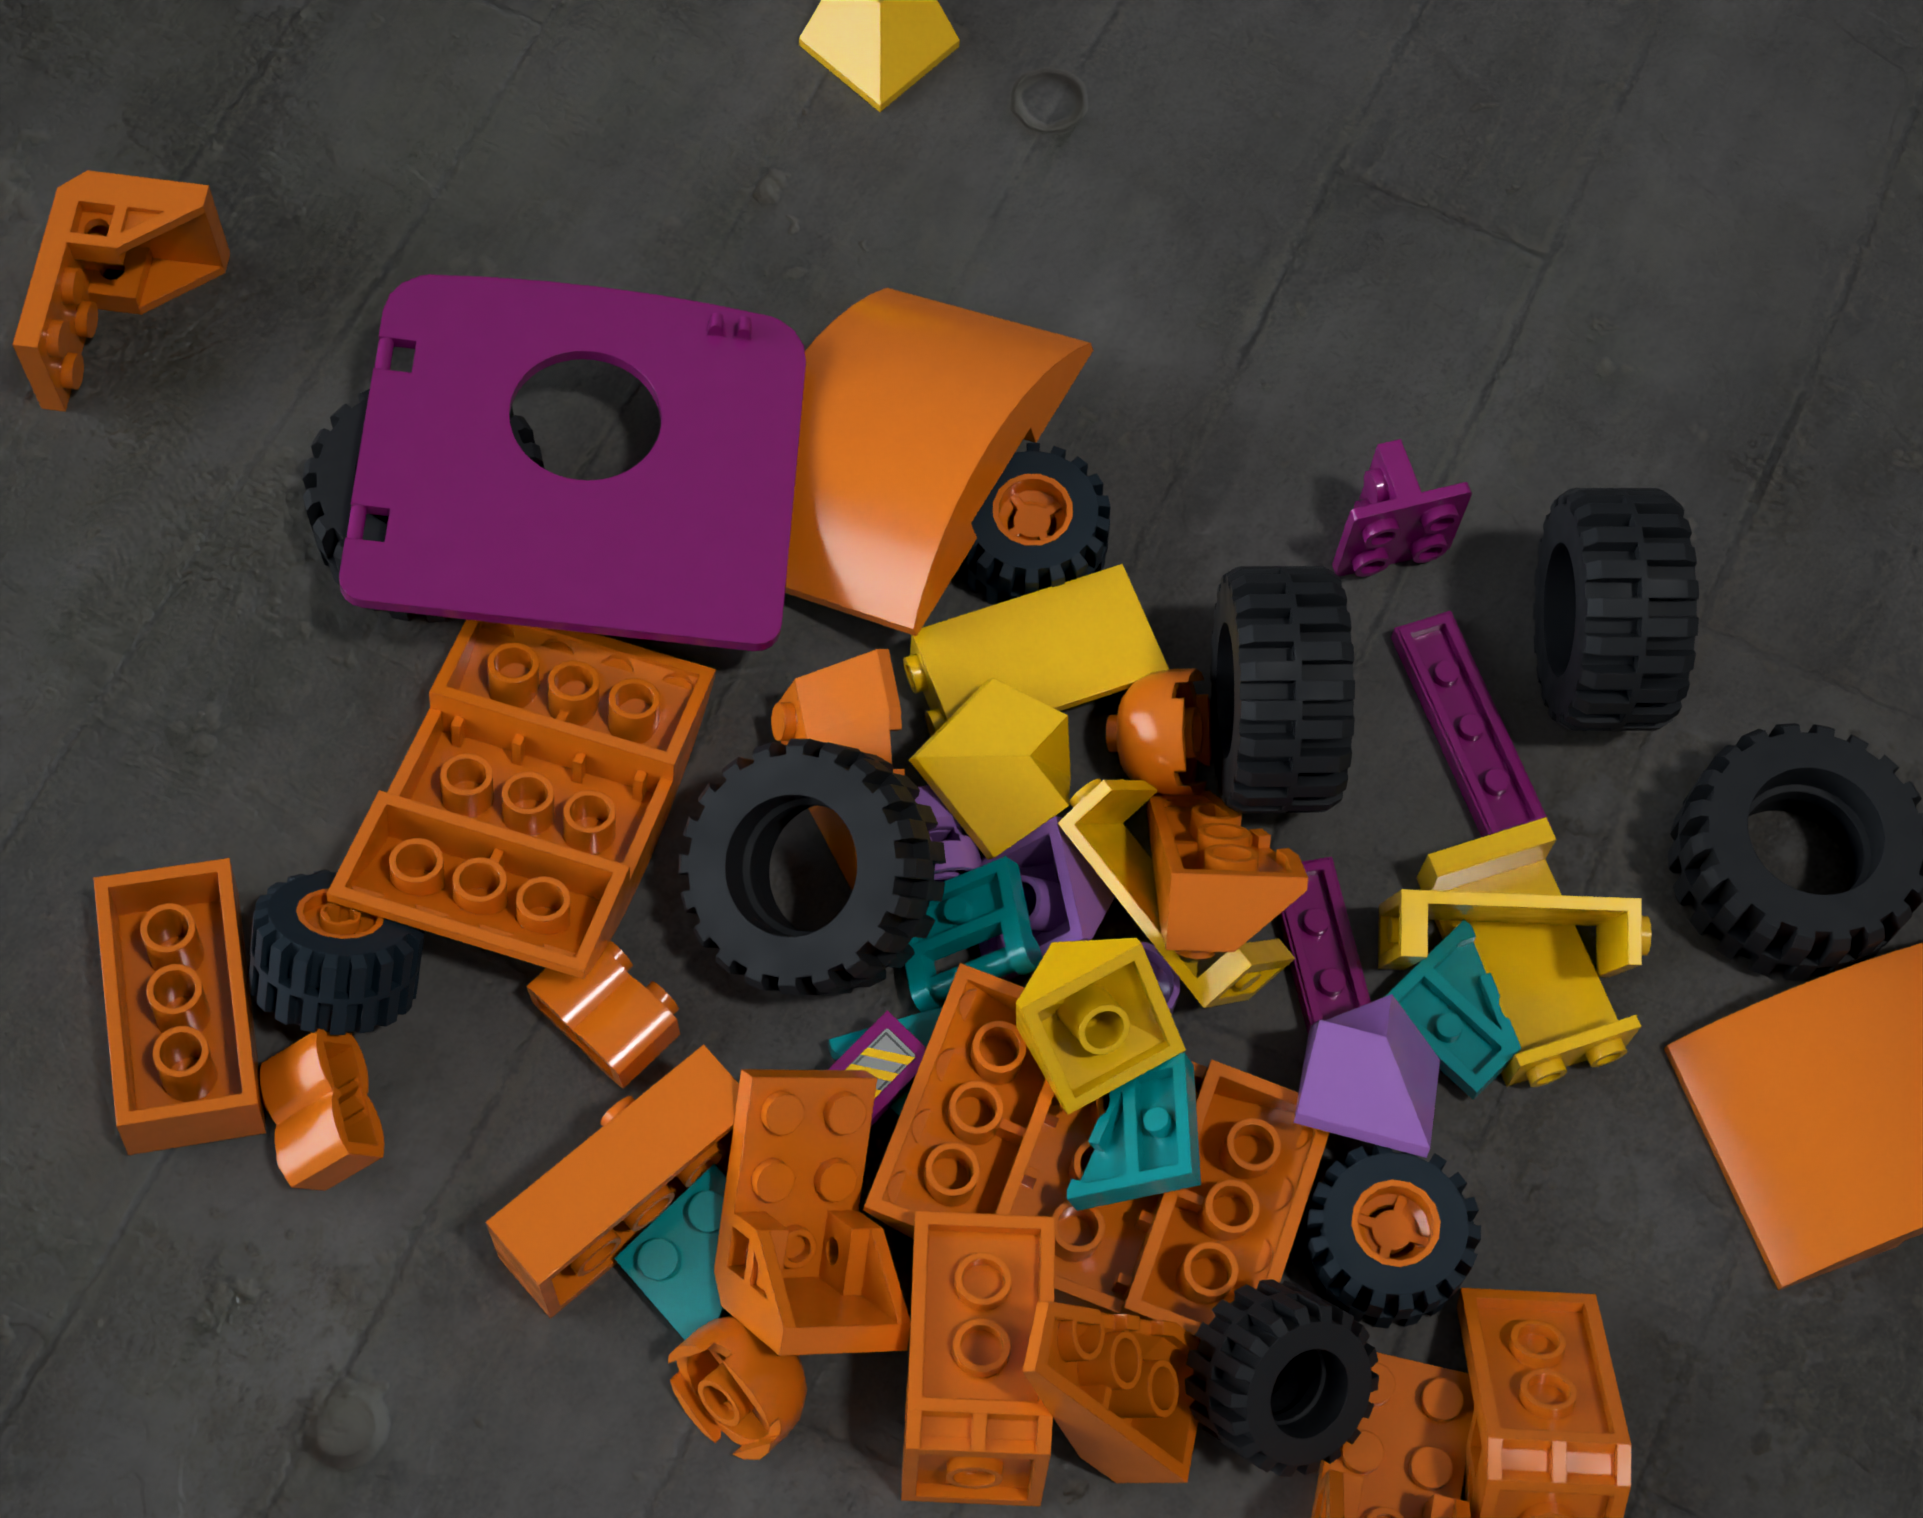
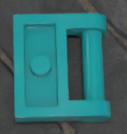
M1007 856L944 881L945 887L942 902L930 901L926 915L932 917L935 923L927 938L913 937L908 944L914 949L915 954L905 964L911 997L919 1011L924 1012L940 1008L944 1005L959 967L957 966L936 974L934 961L1000 934H1003L1005 947L966 962L964 965L1000 978L1015 971L1022 976L1033 972L1042 960L1040 947L1032 934L1019 865Z

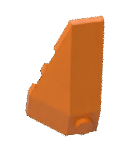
M875 649L795 678L772 710L771 728L775 740L781 741V744L787 745L790 739H813L826 743L830 742L856 748L864 753L877 755L892 764L890 731L902 730L901 706L889 649ZM893 769V773L905 775V769ZM825 806L808 808L853 891L857 875V854L848 827L833 809Z
M1203 791L1199 796L1155 794L1146 802L1159 925L1166 950H1175L1178 955L1190 959H1208L1215 956L1216 952H1235L1307 891L1308 876L1299 855L1290 848L1276 849L1275 852L1270 848L1271 835L1262 828L1248 830L1242 827V814L1226 806L1222 799L1211 791Z
M1051 1301L1037 1302L1023 1373L1078 1456L1115 1483L1188 1482L1198 1421L1194 1419L1189 1408L1195 1399L1187 1395L1185 1390V1379L1193 1375V1369L1187 1366L1186 1362L1189 1350H1197L1200 1341L1178 1323L1172 1321L1140 1319V1316L1130 1314H1108L1100 1312L1099 1309Z

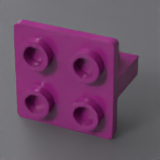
M1398 439L1377 444L1370 468L1364 473V486L1360 498L1355 501L1354 509L1349 512L1332 563L1335 574L1341 577L1355 573L1359 577H1366L1383 571L1390 564L1411 559L1416 563H1425L1445 554L1451 548L1472 496L1468 483L1462 482L1421 492L1402 440Z

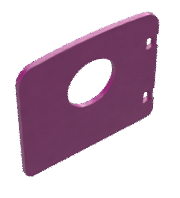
M428 274L401 283L389 294L382 312L378 336L379 342L375 366L372 372L351 499V512L339 572L340 591L345 600L354 606L368 609L745 651H763L772 647L778 641L783 618L806 367L804 345L792 328L772 316L715 304L614 288L541 280ZM394 347L415 349L412 372L390 370ZM586 359L613 364L631 373L649 390L659 410L661 428L657 441L651 451L641 462L626 472L599 480L566 478L540 467L520 448L510 425L511 406L518 391L537 372L556 363ZM367 514L389 516L385 542L363 540Z

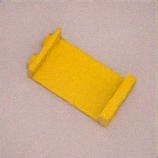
M1123 564L1067 581L1059 586H1051L923 627L917 636L911 635L910 656L903 658L904 670L912 691L915 694L923 691L930 710L925 712L930 736L987 680L992 678L1062 711L1129 689L1135 681L1151 672L1169 669Z
M1095 779L1079 789L1069 801L1073 809L1058 822V825L1203 1008L1249 1000L1295 959L1279 938L1248 942L1235 952H1216L1215 956L1208 959H1190L1178 955L1175 950H1166L1159 925L1153 861L1123 824L1157 793V789L1145 780L1124 779L1103 781Z
M1547 817L1430 853L1427 855L1416 879L1421 890L1561 895L1546 861V857L1557 839ZM1435 920L1442 939L1448 936L1462 922ZM1467 921L1472 926L1476 935L1474 944L1486 974L1491 973L1500 994L1499 1005L1502 1013L1510 1019L1521 1046L1520 1052L1514 1055L1508 1066L1501 1072L1506 1087L1528 1080L1530 1087L1546 1085L1563 1077L1567 1073L1566 1067L1588 1060L1590 1067H1599L1623 1057L1628 1052L1626 1046L1642 1026L1637 1015L1621 1020L1617 1019L1575 925Z
M1401 889L1379 904L1378 969L1405 970L1427 958L1428 920L1463 921L1465 919L1466 921L1596 926V972L1598 977L1609 978L1641 966L1642 956L1648 955L1651 946V922L1648 916H1642V898Z

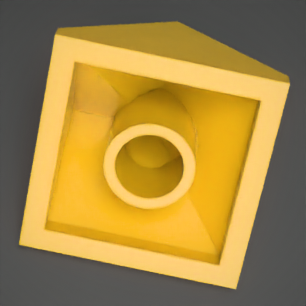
M821 0L799 37L800 47L879 112L884 110L954 52L960 44V39L938 0Z
M995 678L987 680L909 759L987 859L995 858L1069 806L1071 773L1068 715Z
M1137 938L1052 942L1016 1002V1028L1067 1115L1186 1051L1143 945Z

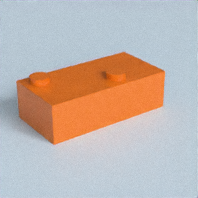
M230 858L93 877L116 1127L128 1155L265 1134L266 1125L261 1097L251 995L248 988L249 978L239 891Z
M704 1044L636 1100L632 1096H627L614 1104L600 1121L603 1127L486 1221L499 1259L550 1319L615 1266L617 1261L614 1258L713 1164L721 1166L725 1172L727 1171L739 1083Z

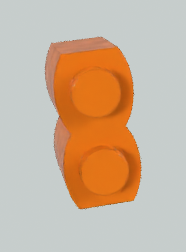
M610 940L603 954L584 979L545 968L526 987L533 1004L565 1036L578 1045L610 1079L624 1089L681 1034L677 1018L674 1016L679 1011V1007L672 997L654 981H651L645 987L628 973L633 967L632 962Z
M317 1029L315 1033L308 1034L261 1063L260 1086L262 1102L276 1124L274 1138L276 1160L280 1171L291 1188L326 1191L383 1158L385 1148L384 1134L378 1113L367 1095L369 1078L366 1062L356 1039L351 1033L330 1035V1032H326L324 1029Z

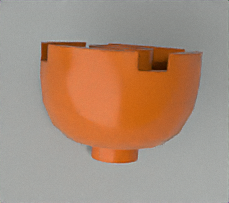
M1196 668L1156 671L1140 678L1122 696L1118 714L1109 715L1107 719L1106 743L1109 752H1118L1123 771L1131 780H1145L1157 789L1156 794L1199 796L1206 786L1207 781H1195L1197 760L1206 766H1210L1212 747L1211 709L1208 694H1196L1193 682L1204 680L1202 672Z
M733 1316L716 1318L693 1332L668 1356V1364L677 1361L679 1372L670 1379V1383L685 1413L700 1431L714 1443L721 1439L722 1431L733 1442L741 1445L733 1455L744 1460H760L790 1433L800 1420L807 1395L806 1377L799 1358L800 1355L779 1356Z

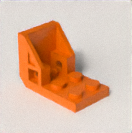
M87 170L57 187L12 344L41 409L66 412L72 389L78 390L80 388L84 374L82 351L86 337L92 338L96 332L98 309L142 315L226 273L230 250L209 185ZM106 269L124 271L122 276L114 280L103 277Z
M741 1069L714 1274L721 1307L779 1356L908 1350L910 1317L884 1229L859 1211L877 1085V1077L865 1070Z
M915 1211L901 1501L1041 1507L1051 1456L1053 1416L1024 1375L1023 1367L1037 1302H1054L1055 1217Z
M1461 1288L1457 1311L1474 1400V1411L1466 1444L1465 1501L1470 1503L1471 1518H1623L1631 1489V1441L1596 1294Z
M1376 1352L1378 1362L1371 1368V1371L1379 1375L1378 1390L1370 1393L1369 1402L1374 1404L1369 1419L1363 1417L1357 1429L1361 1434L1355 1442L1350 1444L1346 1441L1340 1447L1342 1456L1331 1464L1321 1460L1311 1518H1471L1470 1503L1460 1500L1466 1467V1444L1474 1411L1469 1373Z

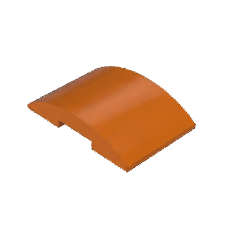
M884 288L872 293L849 307L831 322L805 350L806 367L785 593L917 636L977 540L971 524L1023 439L1035 443L1038 441L1093 352L1091 343L891 288Z
M466 619L429 691L430 708L388 791H378L327 891V901L584 979L595 966L617 930L654 852L689 761L715 680L716 669L599 634Z
M1923 943L1854 964L1798 985L1723 1017L1666 1045L1664 1051L1778 1291L1898 1247L1905 1240L1923 1234Z
M960 963L863 1210L914 1239L915 1211L1055 1217L1054 1302L1099 1309L1100 1312L1108 1314H1130L1140 1316V1319L1176 1322L1199 1341L1201 1339L1195 1336L1202 1322L1207 1325L1215 1318L1212 1309L1222 1299L1228 1303L1233 1302L1234 1290L1246 1284L1257 1289L1260 1280L1273 1279L1280 1283L1330 1133L1294 1123L1299 1092L1212 1059L1207 1067L1191 1061L1194 1065L1201 1185L1077 1211L1067 1200V1188L1071 1179L1080 1181L1094 1151L1088 1140L1098 1118L1105 1113L1109 1106V1093L1067 1115L1016 1028V1002L1024 987Z

